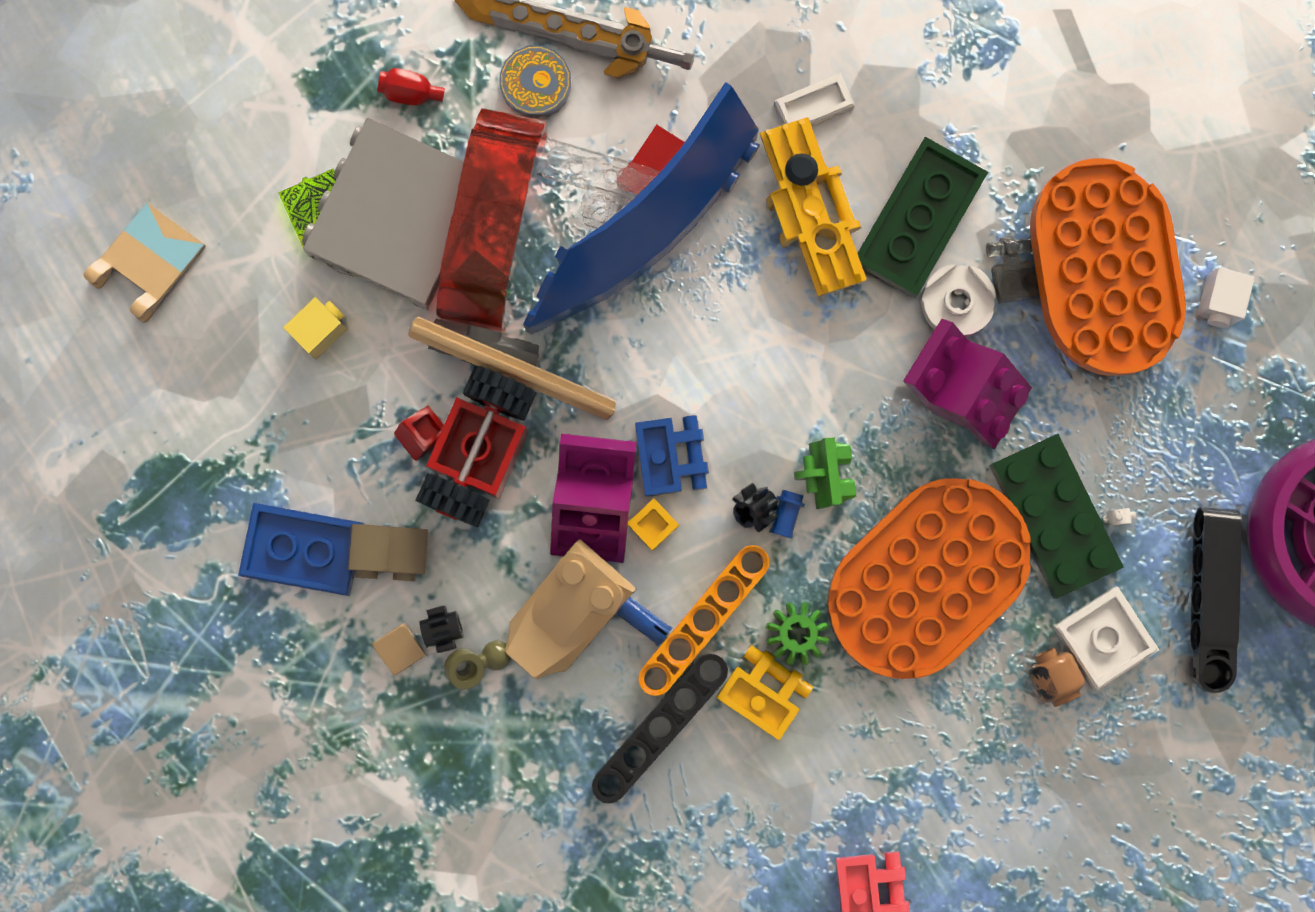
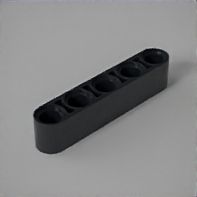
M705 654L699 657L597 771L593 779L592 790L598 800L608 804L620 800L719 689L728 674L727 664L723 658L715 654ZM706 660H714L720 665L721 673L715 681H705L700 676V666ZM683 688L691 689L696 696L694 706L687 710L678 708L674 701L676 693ZM656 717H664L671 723V731L663 738H657L650 733L649 724ZM635 745L643 748L646 759L641 765L631 766L627 764L624 759V752L628 747ZM608 774L616 776L621 785L618 792L611 795L603 793L599 788L600 778Z

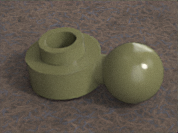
M499 640L491 641L485 645L482 654L479 655L469 649L454 651L448 656L444 664L446 678L459 689H470L476 686L483 678L485 668L502 670L508 666L511 657L505 652L506 643ZM466 662V667L462 671H457L459 664Z

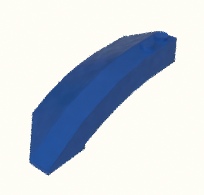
M724 83L683 146L664 169L629 204L570 248L565 249L560 245L555 255L558 259L559 267L555 274L551 271L546 274L536 295L539 301L533 310L527 314L523 323L528 333L532 335L598 304L639 278L666 256L698 224L717 201L723 190L728 193L732 190L740 177V174L736 172L743 160L747 163L752 160L760 144L756 142L759 129L730 84Z

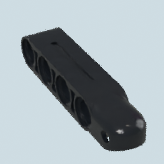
M1199 507L1195 513L1193 528L1190 642L1193 650V678L1196 685L1203 691L1220 693L1229 689L1237 676L1242 517L1237 509Z

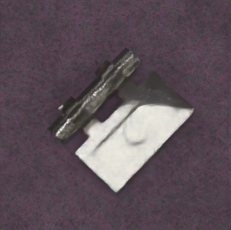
M1031 235L1029 238L1016 240L1012 236L1002 237L998 242L986 244L987 256H1000L1004 264H997L991 268L998 304L1040 299L1034 260L1020 262L1019 258L1021 253L1030 252L1033 255Z

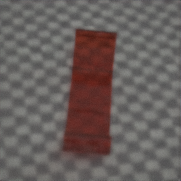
M481 108L468 140L457 197L442 257L436 306L438 318L498 331H506L507 325L504 321L507 286L536 152L541 139L547 140L548 137L547 121Z

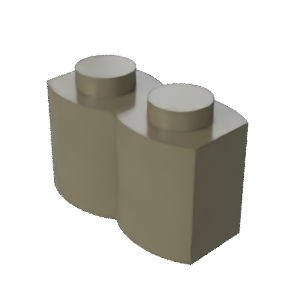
M350 524L347 569L355 570V578L378 579L379 571L393 572V580L415 581L416 574H425L428 529Z

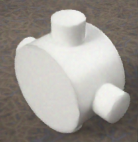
M1130 508L1111 510L1107 512V516H1103V522L1109 523V526L1132 524V519H1136L1137 516L1136 512H1130Z

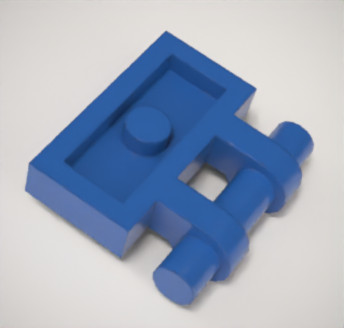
M697 415L683 417L684 431L679 432L673 431L672 418L635 423L645 497L682 492L680 477L691 476L693 490L707 489L705 474H708L709 470L708 463L703 461L701 442L704 441L703 429H699ZM686 444L689 464L678 465L676 445Z

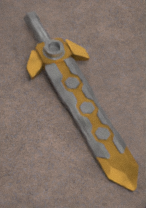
M454 0L470 20L513 32H522L562 43L567 47L615 59L604 70V75L620 78L637 72L638 67L644 66L648 58L677 65L686 70H691L694 62V53L682 52L653 44L649 24L638 10L624 8L628 24L625 26L617 22L580 12L567 11L531 0Z

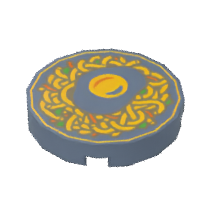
M542 45L526 46L514 51L505 60L500 71V90L506 104L517 114L528 118H539L538 116H545L547 114L549 116L556 113L566 103L571 92V73L566 61L555 50Z

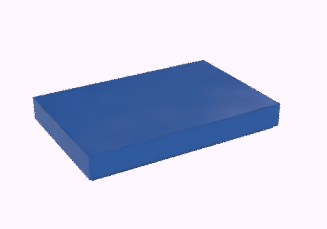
M253 503L238 576L350 596L355 570L347 569L350 524L365 525V523Z

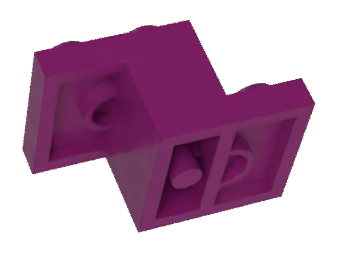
M942 318L903 380L934 415L968 428L983 445L995 449L1000 440L1006 436L1012 420L1020 407L1026 403L1029 392L1032 389L1004 353L969 341L953 322Z
M561 434L558 474L552 502L550 555L565 556L571 547L581 539L605 561L624 563L637 442Z

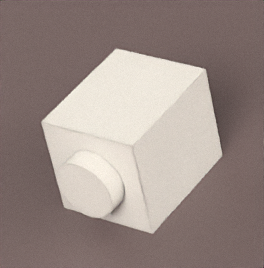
M1221 267L1207 274L1197 316L1208 319V324L1220 328H1229L1230 325L1232 326L1245 319L1255 277Z

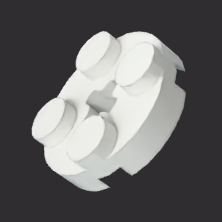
M957 264L947 265L937 270L925 284L920 297L922 312L926 321L934 330L942 318L953 322L965 337H969L983 329L991 320L995 306V288L988 276L976 267L956 266ZM953 292L957 296L964 294L967 297L964 302L966 309L961 310L958 307L954 309L950 305L952 301L950 294Z

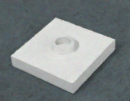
M1118 586L1111 588L1052 626L1069 653L1074 656L1078 667L1093 690H1099L1159 651V648Z

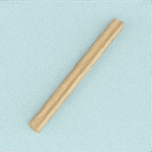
M416 317L411 323L408 333L410 338L474 365L499 372L506 377L525 384L527 387L605 420L614 414L616 407L614 399L421 317Z

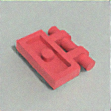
M900 852L884 853L886 868L876 869L875 856L873 854L835 858L841 912H910L909 902L905 901L903 880L906 879L905 867L901 866ZM888 882L890 902L880 904L878 883Z

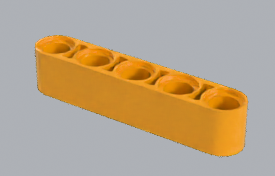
M750 545L740 550L646 662L639 673V684L645 693L659 696L667 692L765 575L769 568L770 560L764 549L759 546ZM755 553L760 557L762 564L757 573H748L742 568L741 560L743 555ZM730 581L736 585L738 596L733 602H724L718 597L717 588L721 582ZM699 610H707L714 617V625L708 631H700L694 626L693 616ZM682 638L690 645V654L684 660H675L669 654V645L674 639ZM650 668H660L666 674V682L659 689H651L645 683L644 677Z

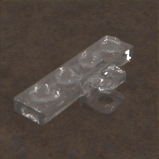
M548 137L546 138L536 169L538 176L585 189L581 202V214L584 224L595 229L602 226L623 208L624 201L630 203L661 172L657 169ZM598 209H605L602 213L596 212Z

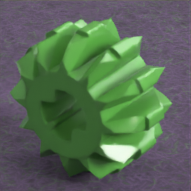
M790 602L786 604L787 618L779 610L773 612L774 617L781 623L779 625L774 623L766 624V629L777 631V636L767 638L766 643L767 645L780 643L781 646L773 653L776 658L782 656L786 650L789 651L786 664L793 665L796 653H798L802 665H808L809 658L806 651L809 650L813 656L820 658L822 653L814 646L815 643L823 645L829 643L828 638L818 636V631L827 630L829 625L828 623L815 625L814 621L822 614L820 610L813 611L807 617L808 603L803 602L799 607L798 615H796L795 607ZM794 623H797L798 628L806 629L807 636L801 637L804 641L799 645L796 639L788 638V631H793L790 626Z

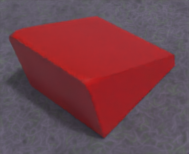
M428 405L403 420L395 430L394 435L410 456L417 461L435 447L444 424Z

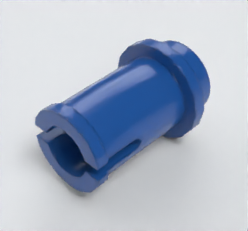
M782 490L781 496L776 497L779 500L776 510L779 517L773 521L769 532L792 539L800 507L805 506L802 503L803 495Z

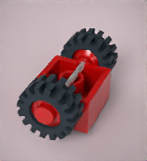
M475 365L463 394L486 407L484 409L456 397L426 465L431 471L448 477L453 482L427 473L415 501L436 510L435 512L478 528L490 499L467 489V487L469 486L500 499L529 431L526 426L499 414L502 413L514 419L525 421L537 392L525 384L515 381L513 378Z

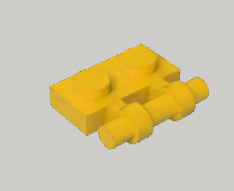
M750 645L743 657L755 665L748 674L736 666L716 698L777 740H780L800 710L789 702L788 699L793 691L806 699L811 693L813 686L803 680V675L795 669L790 671L774 660L775 656L767 650L762 652L753 645ZM765 672L783 684L778 693L760 682Z

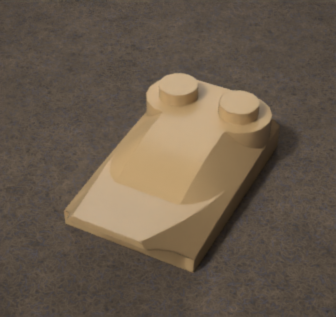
M579 539L565 556L559 560L555 568L510 621L505 652L535 679L553 673L565 672L634 593L636 588Z

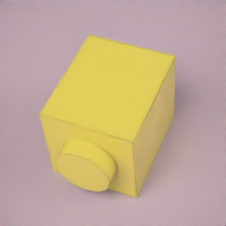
M316 297L283 327L315 360L348 330L340 322L344 315L330 300L323 305Z

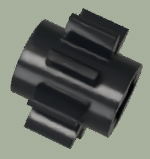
M751 483L732 498L736 503L733 508V515L743 528L754 526L755 530L760 532L779 517L774 512L777 509L778 500L768 487L757 489L754 483Z
M444 605L426 610L428 618L419 621L426 648L436 646L437 653L456 649L455 640L464 638L458 612L448 613Z

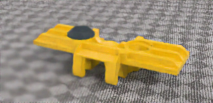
M806 117L760 132L762 143L779 187L778 190L769 194L766 198V203L769 211L776 210L783 229V232L779 235L782 247H788L792 242L798 241L817 297L865 282L867 279L851 237V233L860 230L862 227L859 220L854 219L839 177L842 175L840 166L828 168L825 165L809 118ZM825 182L840 222L835 224L830 222L817 186ZM825 236L831 240L835 239V245L831 249H821L815 243V238Z

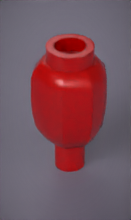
M392 68L388 72H380L377 92L383 93L387 100L404 105H421L428 101V99L443 102L445 88L431 85L424 75L417 72Z

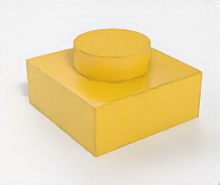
M654 498L628 522V526L651 551L658 547L679 527V524Z

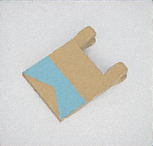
M146 203L102 257L86 269L83 276L92 286L99 289L105 285L113 269H115L146 293L139 297L130 307L131 313L141 322L145 323L153 316L161 300L206 246L153 206Z

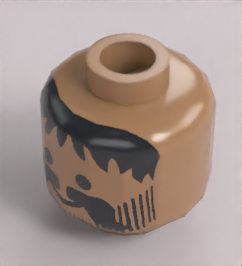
M1051 648L1034 656L1037 663L1030 667L1028 674L1041 701L1046 703L1052 702L1053 706L1057 707L1081 696L1079 690L1084 686L1085 679L1071 653L1062 652L1058 654L1055 648Z

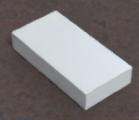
M841 73L774 101L775 109L783 125L808 117L811 126H814L853 110L855 107Z

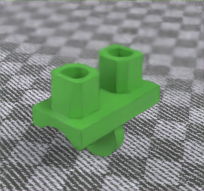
M835 437L823 438L821 441L809 443L810 456L803 457L804 470L794 472V480L806 481L807 494L814 493L816 509L843 504L842 501L855 498V482L852 478L840 479L838 466L851 464V446L844 443H835Z

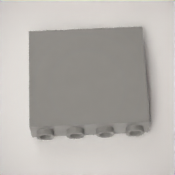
M366 118L363 126L358 125L351 136L350 146H352V149L347 159L342 158L335 169L334 178L336 181L331 192L327 190L321 197L318 205V211L321 212L315 224L310 223L304 232L302 243L305 245L303 250L313 259L316 256L408 298L413 301L414 305L428 311L489 184L488 172L370 118Z

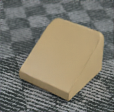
M407 624L398 626L372 643L375 651L394 676L426 656V653Z

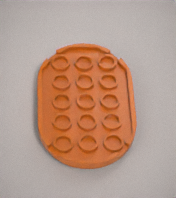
M1092 158L1067 166L1054 175L1039 192L1030 219L1033 256L1044 320L1052 339L1059 349L1071 361L1088 371L1105 376H1126L1148 369L1167 356L1166 353L1174 341L1180 337L1186 315L1185 292L1171 214L1158 188L1153 183L1149 185L1134 172L1135 168L1128 164L1112 159Z
M939 479L929 482L908 494L848 551L832 576L828 591V615L832 630L844 651L865 669L881 676L898 679L928 676L951 664L1013 604L1027 582L1031 568V539L1027 525L1018 509L1004 494L995 488L972 479Z

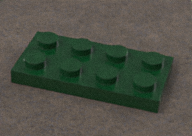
M924 137L857 253L862 268L911 297L916 298L987 176L988 171L933 140Z
M1055 434L989 465L1002 493L1018 509L1027 525L1031 539L1030 551L1054 599L1060 598L1124 568L1059 434Z

